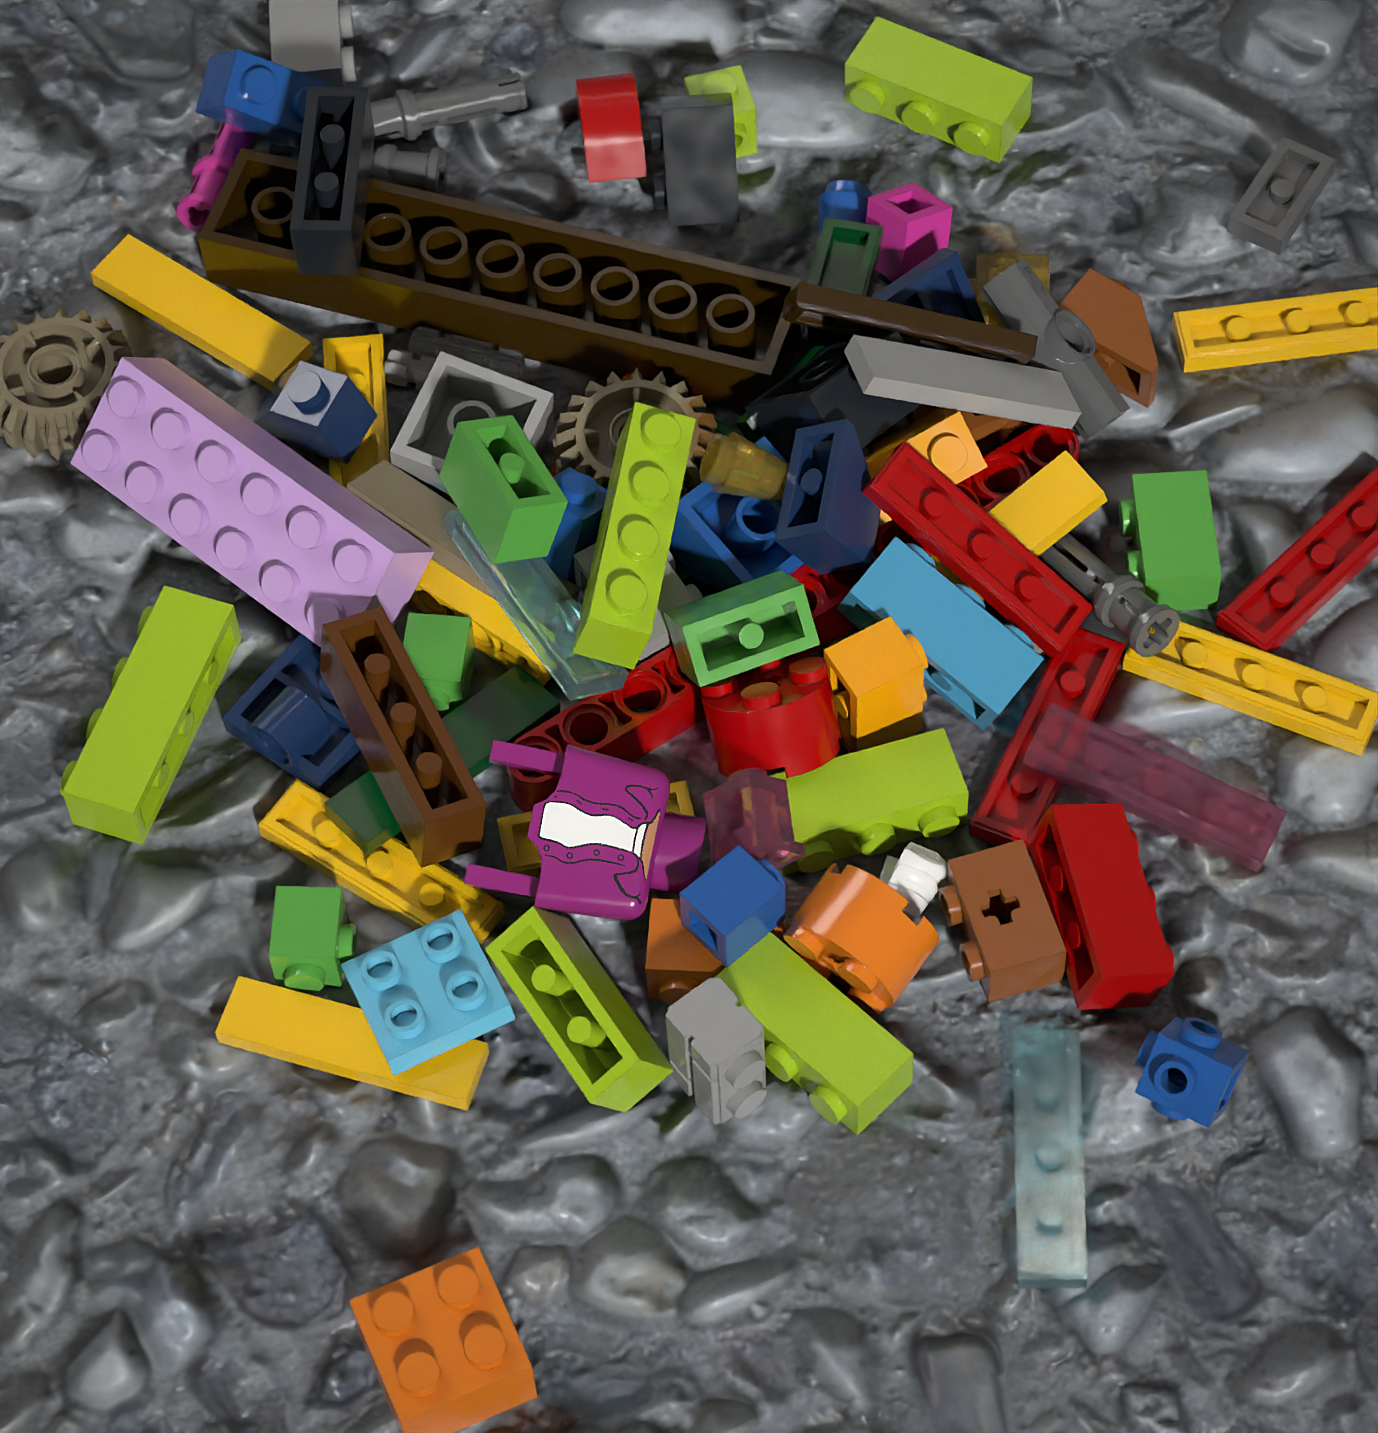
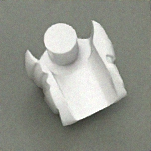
M910 842L906 848L904 847L899 859L887 856L879 879L898 891L909 901L903 913L913 920L919 918L929 901L938 892V886L947 877V863L937 852Z

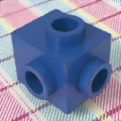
M1176 1017L1161 1032L1157 1033L1151 1030L1145 1038L1134 1065L1143 1071L1135 1093L1151 1100L1150 1105L1152 1108L1166 1117L1175 1120H1187L1189 1118L1209 1128L1226 1110L1250 1051L1223 1039L1221 1030L1209 1022L1191 1017L1184 1020Z

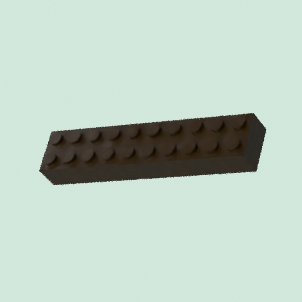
M245 148L240 149L198 237L207 279L212 283L609 378L613 371L622 379L627 374H633L636 368H638L643 379L653 381L662 371L667 380V387H672L682 381L685 382L689 390L688 398L702 395L705 402L746 411L745 406L772 388L791 369L806 329L805 325L785 321L782 318L785 297L799 281L807 283V280L370 178L359 276L298 275L290 233L298 161Z

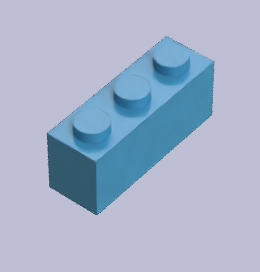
M897 537L891 541L836 608L837 611L860 630H864L891 616L905 636L913 634L923 647L928 660V668L924 669V683L982 731L1002 712L1044 660L1043 657L1034 651L1033 642L1024 632L1012 625L1001 624L984 610L985 604L983 600L973 590L962 584L954 585L936 570L934 560L926 551L917 545L905 544Z

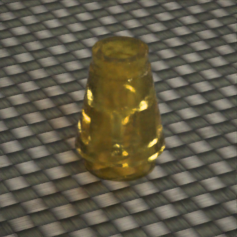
M736 432L731 433L729 436L716 433L711 438L704 452L700 466V480L711 484L712 491L716 493L782 502L789 464Z

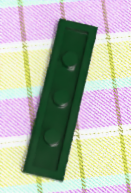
M517 664L443 717L442 721L472 778H475L493 764L489 763L493 740L513 743L522 735L559 714L560 702ZM371 770L325 802V815L367 856L402 831Z

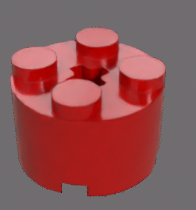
M787 656L700 687L713 753L719 772L727 778L743 782L765 781L763 770L782 767L785 769L786 778L794 777L823 766L832 760L840 750L838 740H841L840 725L826 660L822 657Z

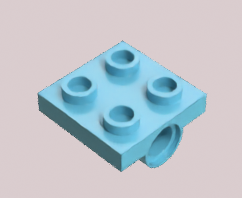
M461 909L340 964L393 1076L515 1020L511 1004Z

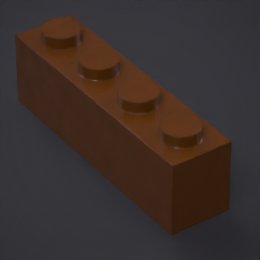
M381 606L322 624L320 672L420 867L423 868L480 849L486 802L383 607Z

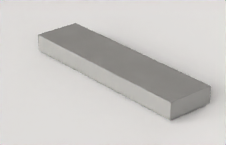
M853 335L844 350L864 394L1065 429H1072L1082 414L1062 373L1058 371Z

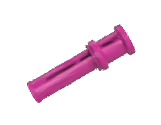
M222 122L209 155L203 156L194 165L192 170L194 183L189 194L183 196L177 206L176 214L187 228L196 233H201L240 149L250 148L255 136L254 133Z

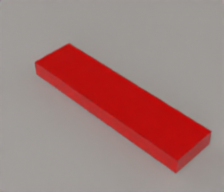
M905 441L893 450L861 492L1009 622L1024 632L1032 642L1050 657L1059 654L1094 607Z
M1378 466L1217 613L1215 626L1235 641L1273 654L1378 555Z
M1079 627L1059 654L1050 657L969 824L970 836L997 846L1023 839L1030 856L1031 850L1027 839L1050 805L1055 804L1125 656L1126 644Z

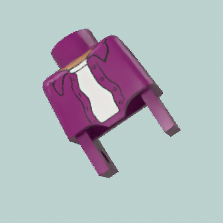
M493 740L489 763L559 777L556 790L545 801L533 806L527 837L537 846L541 856L539 878L468 863L464 885L534 899V907L546 911L630 921L638 918L644 912L650 888L679 894L695 881L704 840L706 819L666 811L670 781L663 771L569 744L566 746L565 753L561 754Z

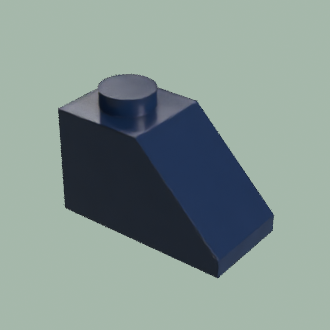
M299 361L279 377L253 419V422L282 443L348 465L377 414L348 376Z
M848 419L796 429L775 542L819 575L871 566L881 509L861 493L871 480L855 426Z

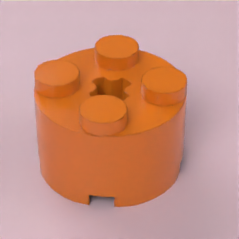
M837 863L831 864L784 928L785 934L783 937L798 952V956L825 979L828 980L830 978L848 989L849 991L846 996L872 1018H879L885 1008H891L939 943V936L935 928L925 916L916 926L903 913L909 901L898 891L879 878L855 866L847 864L840 874Z

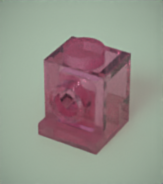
M743 769L732 773L728 777L727 782L703 794L712 866L738 845L756 861L759 858H763L776 869L806 856L804 843L794 841L786 780L768 776L767 772L762 769Z

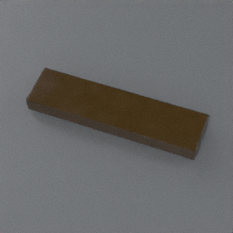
M799 281L785 297L782 318L785 321L849 336L870 337L898 331L905 344L1025 365L1035 357L1038 340L1037 335Z

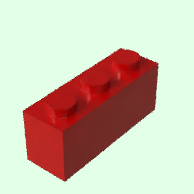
M1122 803L1050 805L1027 840L1041 887L1067 950L1065 969L1077 1009L1149 1007L1175 974L1174 955L1170 944L1164 940L1156 914L1155 893L1146 882L1138 857V839L1134 830L1129 828Z

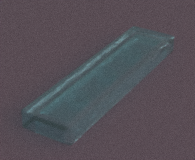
M459 509L448 511L442 528L568 699L572 701L622 689L629 674L625 667L572 653L581 608L545 560L539 557L492 564Z
M1012 1030L1017 1288L1086 1289L1088 1278L1079 1030Z

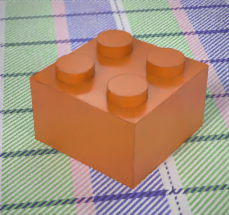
M479 1247L349 1300L358 1334L400 1433H454L537 1398L532 1365Z

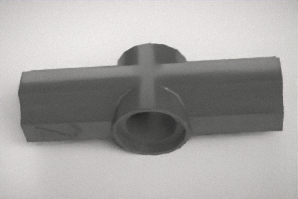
M1025 258L1014 263L983 286L980 293L1006 329L1038 336L1035 357L1025 366L1062 373L1082 412L1074 426L1084 440L1098 433L1130 409L1093 356L1096 343L1088 325L1075 313L1059 308Z

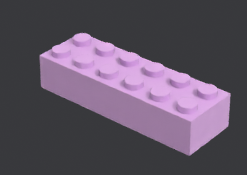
M121 357L71 460L73 466L320 648L322 624L381 606L395 629L434 554L432 549L165 358Z

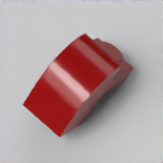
M634 73L575 79L577 110L581 124L588 182L596 183L647 177Z

